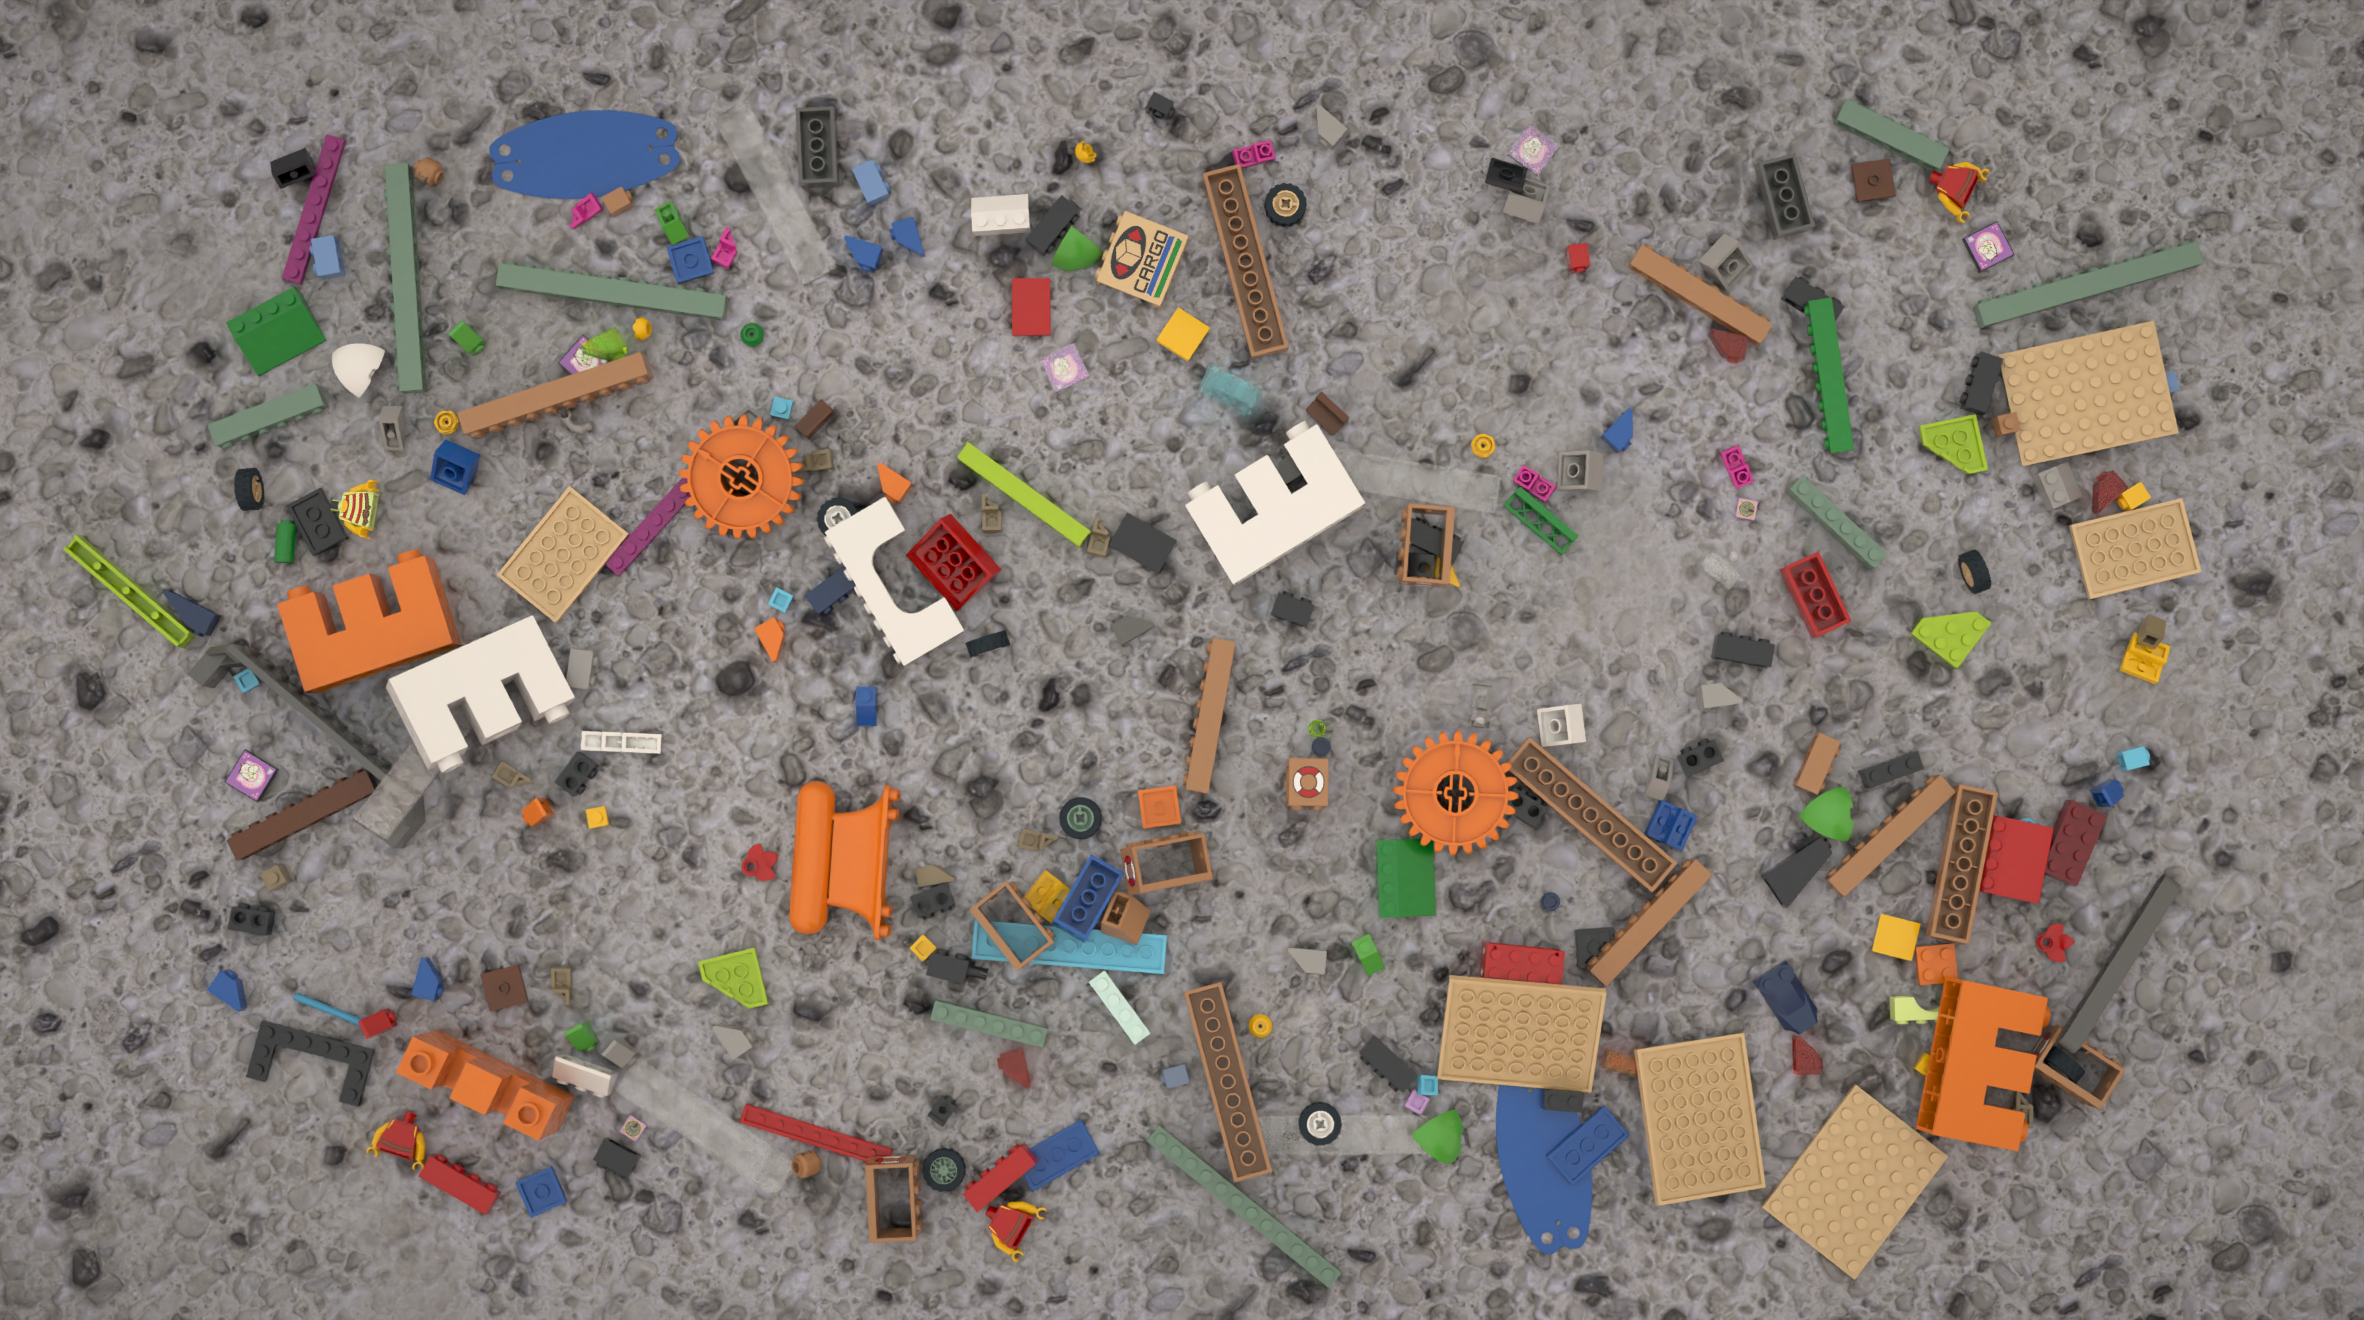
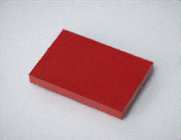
M1012 278V336H1051L1050 278Z

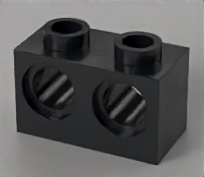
M1398 551L1396 553L1394 570L1396 576L1397 568L1401 566V560H1398ZM1409 552L1408 562H1410L1411 567L1407 571V577L1435 579L1437 557L1430 554ZM1423 564H1429L1430 566L1427 573L1420 572V567Z
M1708 738L1698 742V746L1693 749L1689 746L1680 750L1681 754L1677 755V759L1686 777H1690L1724 761L1715 740L1709 741ZM1707 747L1712 750L1710 758L1704 755V750ZM1689 755L1695 758L1693 766H1689L1686 762Z
M577 751L554 783L572 796L581 795L587 788L585 785L589 779L592 780L597 775L599 765L584 753ZM586 762L588 770L583 773L580 770V765ZM572 777L577 781L574 788H571L568 784L569 779Z
M1521 787L1517 789L1512 788L1511 791L1519 794L1521 804L1515 807L1512 804V800L1508 801L1507 804L1516 809V813L1511 815L1535 828L1547 810L1543 806L1545 803L1537 797L1534 799L1528 797V792ZM1531 806H1535L1538 810L1535 817H1531L1528 814V809Z
M948 882L910 896L917 917H923V920L934 917L933 912L941 910V913L952 910V905L955 904ZM940 893L947 895L948 900L945 904H940L937 900ZM922 900L929 902L930 907L927 911H923L919 907Z
M245 903L231 906L228 930L272 935L275 912L269 911L270 907L258 906L257 909L250 908V904ZM241 912L246 916L244 922H241L239 919ZM260 915L265 919L263 925H260L258 922Z

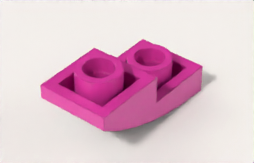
M1271 140L1254 143L1252 146L1232 151L1235 165L1240 164L1241 169L1276 159Z
M1739 445L1720 452L1735 489L1754 482Z
M1525 465L1521 467L1513 479L1514 483L1544 503H1547L1556 489L1554 484L1540 477L1538 473Z

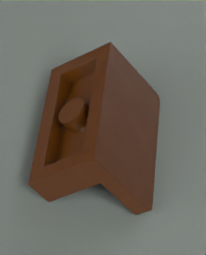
M1322 391L1306 408V412L1332 436L1349 419V416Z
M821 399L795 427L810 440L835 414V411Z

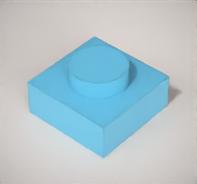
M774 396L770 416L790 420L794 401Z
M776 587L768 605L786 613L794 596Z
M248 668L234 676L236 683L244 694L261 685L257 675Z
M1418 1075L1417 1095L1438 1096L1437 1076Z

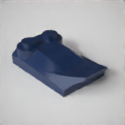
M1786 960L1753 980V983L1784 1030L1801 1034L1818 1023L1816 1006Z

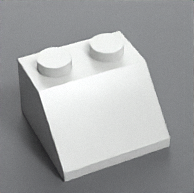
M1581 704L1537 709L1542 747L1586 742Z

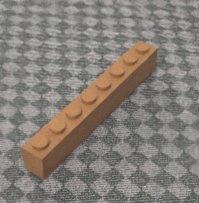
M1640 246L1627 268L1758 347L1773 325L1767 317L1763 315L1758 316L1753 313L1751 307L1747 305L1742 306L1737 303V299L1733 296L1722 294L1718 287L1714 285L1709 286L1704 283V279L1700 276H1693L1688 273L1685 267L1681 265L1676 266L1671 263L1672 260L1669 257L1658 255L1651 246Z
M1213 638L1212 642L1208 641L1206 653H1210L1209 661L1205 660L1203 672H1207L1206 679H1202L1200 691H1203L1202 699L1198 698L1196 707L1200 712L1199 718H1194L1193 728L1196 729V734L1191 736L1189 747L1193 748L1192 755L1187 757L1186 766L1189 767V773L1184 774L1182 784L1186 786L1185 790L1207 794L1209 792L1236 642Z
M1931 775L1928 777L1921 789L1917 788L1910 794L1912 797L1907 802L1903 801L1897 806L1896 809L1898 811L1893 816L1891 814L1882 821L1884 824L1879 829L1877 827L1868 834L1870 837L1865 842L1863 840L1854 847L1856 850L1851 855L1849 853L1845 855L1837 868L1833 867L1827 872L1826 875L1828 877L1824 880L1840 897H1845L1956 793L1941 775Z
M1686 859L1680 865L1681 869L1668 877V883L1664 887H1659L1654 892L1655 896L1641 906L1642 910L1637 915L1634 914L1628 919V925L1615 933L1614 940L1610 943L1607 942L1601 948L1602 952L1597 957L1594 956L1587 963L1589 966L1586 970L1601 985L1607 987L1712 876L1697 859Z

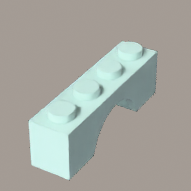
M1106 970L1089 981L1134 1045L1151 1033L1139 1015L1127 1002Z

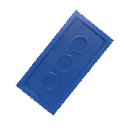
M1603 1105L1546 1157L1573 1186L1630 1134L1606 1106Z
M1082 1119L1029 1148L1039 1161L1023 1175L1033 1192L1100 1154Z

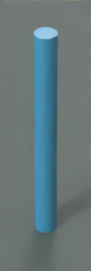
M296 993L294 996V1000L360 1026L358 1021L362 1019L299 993Z

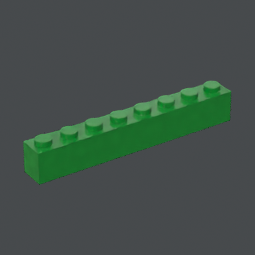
M1832 297L1806 301L1807 305L1804 306L1805 317L1809 318L1807 334L1812 338V344H1809L1811 355H1814L1815 358L1812 368L1813 373L1817 374L1818 381L1815 382L1816 392L1820 393L1821 399L1818 401L1819 412H1823L1821 428L1826 433V438L1823 439L1824 448L1828 450V453L1854 450Z

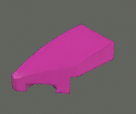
M590 193L578 202L576 207H572V212L574 213L572 223H570L571 229L584 224L604 209L594 193Z
M726 227L719 239L720 243L711 257V262L729 269L737 254L730 228Z

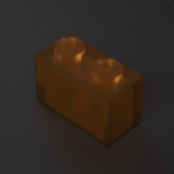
M1609 1048L1605 1049L1601 1067L1638 1078L1635 1056Z

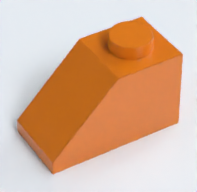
M879 462L877 467L882 491L886 494L888 501L893 504L897 501L901 504L913 484Z
M775 617L754 628L774 663L779 661L786 636L784 623L781 619L777 620Z
M536 798L521 810L524 814L522 815L524 822L531 827H536L555 815L545 798Z

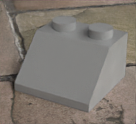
M1525 178L1521 194L1508 191L1502 212L1512 217L1516 216L1525 219L1527 222L1539 224L1546 205L1550 185Z
M1723 234L1699 259V263L1704 271L1726 292L1753 266L1740 242L1726 234Z
M1591 450L1559 452L1557 490L1578 492L1602 491L1604 453Z
M2068 462L2032 476L2046 511L2083 497Z
M1714 680L1699 682L1700 686L1695 687L1698 710L1743 703L1739 696L1723 684L1715 683Z
M723 1023L712 1027V1030L733 1060L758 1044L756 1042L758 1040L753 1030L749 1031L748 1028Z

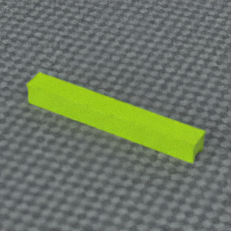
M969 442L966 443V446L957 456L959 461L1080 548L1087 537L1092 534L1082 524Z
M79 535L73 536L74 539L70 544L63 548L66 553L176 647L185 648L196 635L192 633L193 630L84 537Z

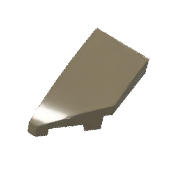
M826 449L813 451L810 454L807 453L802 462L803 467L796 472L834 469L832 450Z
M982 494V532H1002V513L999 507L992 503L985 494Z
M1096 516L1087 554L1105 558L1110 537L1100 518Z
M501 760L491 776L507 787L531 783L533 780Z
M1021 828L1017 847L1033 851L1042 850L1048 844L1056 841L1058 836Z
M931 865L915 868L918 887L957 881L956 877L951 876L942 866Z
M552 966V992L564 1000L566 1005L571 1004L572 966Z
M2015 1091L2013 1109L2026 1113L2024 1120L2027 1121L2028 1128H2033L2034 1107L2020 1092Z

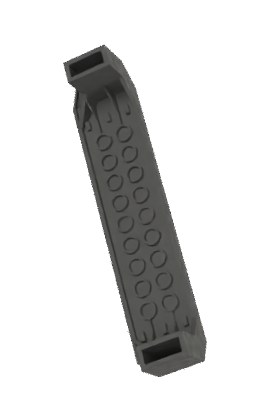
M236 644L210 647L188 672V675L203 687L215 688L231 668L246 666L389 787L396 815L378 836L391 848H404L426 822L424 795L420 792L421 788L414 782L409 783L405 779L406 775L397 769L395 771L390 767L392 764L386 758L377 756V751L372 746L364 745L361 742L363 739L354 732L350 733L345 723L340 720L337 722L332 717L333 713L318 706L319 702L314 697L305 695L303 693L304 689L297 683L292 684L289 681L290 677L283 671L278 672L274 668L276 665L267 658L264 660L259 656L261 652L255 647L251 646L250 648L247 645L241 646Z

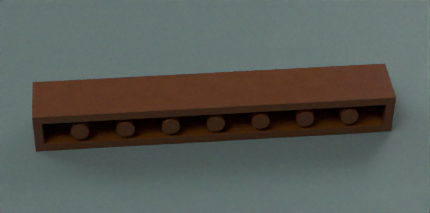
M363 768L352 773V777L348 779L346 777L335 781L336 785L330 788L329 786L323 787L318 790V794L301 798V803L287 805L283 808V812L269 814L266 816L267 820L261 823L256 821L248 825L249 829L245 831L241 829L232 833V837L227 839V843L236 861L244 860L379 792L380 789L373 774L368 770H363Z

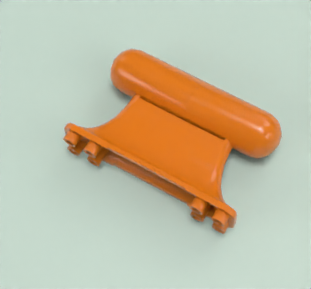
M810 781L799 789L789 908L790 924L798 933L813 935L820 932L826 926L828 906H837L851 910L865 918L872 927L875 940H882L883 937L891 935V925L884 924L885 917H892L893 911L892 905H886L885 897L889 831L891 820L896 821L899 819V809H892L893 801H900L901 793L900 790L893 789V785H885L881 797L873 805L859 811L835 813V792L827 783Z

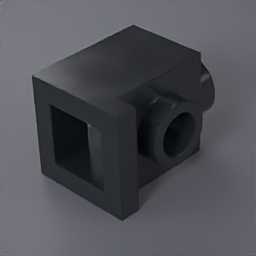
M1153 92L1145 107V113L1149 114L1151 111L1153 112L1152 115L1158 119H1171L1176 110L1174 108V101L1156 92Z
M941 1095L927 1116L943 1127L957 1108L956 1100L949 1095ZM941 1106L946 1107L947 1111L945 1113L940 1112Z

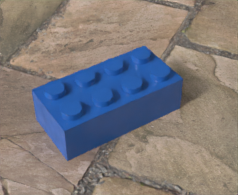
M1091 854L1051 924L1085 943L1124 873Z

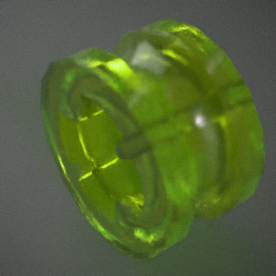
M1321 720L1312 721L1308 727V731L1313 737L1322 736L1326 730L1325 724ZM1314 723H1319V727H1322V732L1319 731L1320 734H1315V731L1312 730V725L1315 726Z

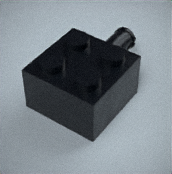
M941 948L931 952L926 972L927 976L965 984L969 976L986 981L987 975L980 974L979 972L987 974L989 968L972 965V960L968 959V955L962 953L951 955L949 950Z

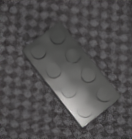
M834 106L796 108L799 185L801 188L840 187L837 115Z
M1796 153L1758 162L1754 169L1773 239L1776 240L1811 231L1815 227Z

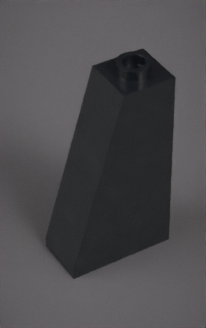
M1815 838L1761 875L1783 908L1790 906L1831 856L1832 851L1830 848L1832 846L1826 838Z

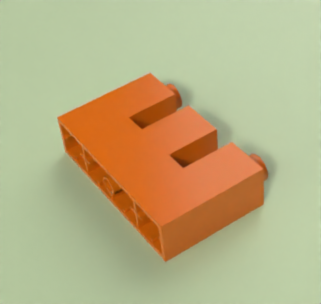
M415 549L397 555L399 564L388 567L401 608V612L391 614L379 576L366 574L333 585L332 587L346 630L340 632L336 631L324 594L311 592L308 585L286 592L289 600L278 603L277 606L304 692L316 694L462 646L434 558L425 555L421 556L420 550Z
M1945 976L1916 1129L1932 1135L2018 1151L2020 1143L2024 1142L2028 1134V1124L2024 1120L2026 1113L2008 1107L1984 1103L1986 1088L1988 1085L2029 1094L2037 1055L1995 1046L1998 1027L2041 1036L2042 1028L2048 1025L2051 1015L2050 1008L2047 1006L2048 998Z
M438 1030L413 1036L396 1070L397 1074L431 1090L440 1086L452 1089L450 1099L481 1114L487 1115L498 1111L507 1115L503 1124L538 1141L559 1131L576 1096Z

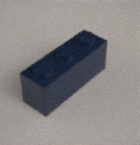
M845 566L805 595L819 615L830 613L834 609L832 607L837 602L841 604L849 598L848 594L854 590L856 584L853 580H848L844 573V570H846Z

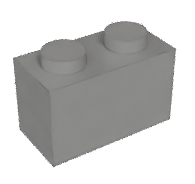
M570 649L566 677L570 688L592 690V686L595 687L596 675H594L595 667L597 668L599 664L597 652Z

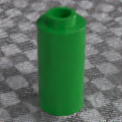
M281 520V523L276 524L274 562L294 563L296 525L291 520Z

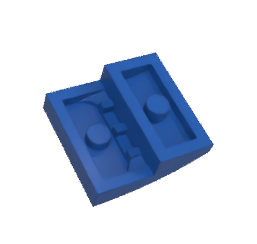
M1659 800L1644 834L1682 851L1698 816L1664 800Z

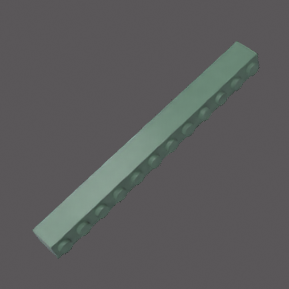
M408 163L386 164L385 171H383V180L386 182L384 198L387 201L388 207L385 208V216L389 223V227L386 228V234L390 238V246L387 248L388 256L391 257V265H389V274L392 276L390 292L394 300L391 303V310L395 315V321L392 322L394 333L396 332V340H394V350L397 351L395 368L398 370L399 377L396 378V386L404 394L427 392L413 167Z
M2189 240L2178 244L2179 247L2172 248L2171 245L2166 246L2155 254L2153 251L2141 254V258L2136 259L2135 256L2123 259L2124 262L2120 264L2114 261L2105 264L2106 268L2099 269L2098 266L2088 269V273L2085 274L2076 272L2070 274L2069 278L2064 280L2062 277L2052 279L2050 284L2044 285V282L2032 285L2033 288L2029 290L2023 287L2014 290L2015 294L2008 295L2006 292L1997 295V299L1994 300L1989 298L1979 300L1978 304L1973 307L1979 329L2198 267L2204 263L2197 241L2190 243Z
M506 261L505 264L499 263L496 286L499 289L722 321L726 320L729 298L721 291L707 293L701 288H694V291L686 290L687 287L675 285V288L667 287L668 285L665 283L650 285L648 281L637 280L636 283L630 282V279L619 277L618 280L611 279V276L602 274L599 277H594L592 273L581 272L580 275L573 274L574 271L562 269V272L554 271L555 268L546 266L543 269H538L532 264L517 266V263Z
M1158 1124L1149 1135L1147 1142L1328 1288L1332 1286L1341 1274V1270L1161 1124Z

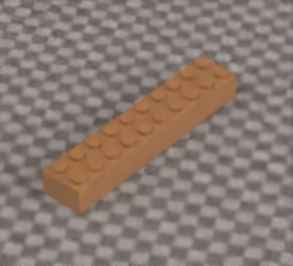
M1237 164L1203 173V182L1250 358L1255 360L1286 352L1289 346L1241 166Z
M638 352L457 412L464 435L481 439L486 437V433L492 431L493 433H499L505 430L504 427L510 425L511 427H517L523 424L522 421L528 419L535 421L541 418L540 415L546 413L553 415L559 413L558 409L564 407L566 409L575 408L579 402L590 403L596 400L595 397L601 395L602 397H608L614 394L613 391L619 389L626 391L632 388L631 385L637 383L639 385L647 384L650 382L649 379L654 378L647 356Z
M1530 737L1526 738L1507 760V762L1512 764L1508 772L1513 777H1516L1520 783L1648 892L1653 893L1677 864L1676 861Z
M1222 982L1186 991L1184 994L1234 1182L1271 1173L1269 1157Z

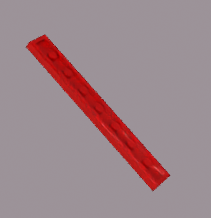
M747 1103L744 1106L739 1122L865 1162L868 1161L869 1157L891 1156L893 1152L892 1148Z

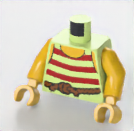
M368 480L367 483L350 488L349 492L343 493L342 501L333 499L330 506L331 511L340 512L339 519L344 521L346 528L353 534L370 540V537L367 536L368 532L374 530L379 494L375 493L379 492V489L375 488L376 483H379L377 480Z

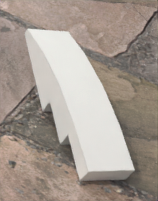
M581 731L580 750L660 754L661 734Z

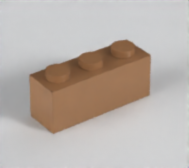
M1820 732L1815 733L1793 786L1813 795L1821 793L1826 784L1824 779L1832 771L1833 765L1831 763L1833 758H1836L1841 750V747H1839L1840 741Z

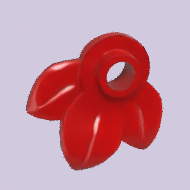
M756 844L748 850L747 858L741 865L742 872L747 876H755L760 881L772 880L776 875L771 867L776 863L778 854L769 851L763 852L762 845ZM750 863H753L755 866L752 871L748 869Z
M2063 924L2050 925L2045 933H2041L2036 938L2037 948L2042 952H2046L2048 958L2055 962H2065L2066 956L2063 951L2075 943L2070 936L2063 934ZM2044 939L2048 940V944L2046 946L2042 944V941Z

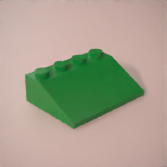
M295 287L226 322L234 340L258 376L327 341L302 292Z
M1421 839L1375 840L1378 917L1436 915L1433 840L1425 846L1420 844Z

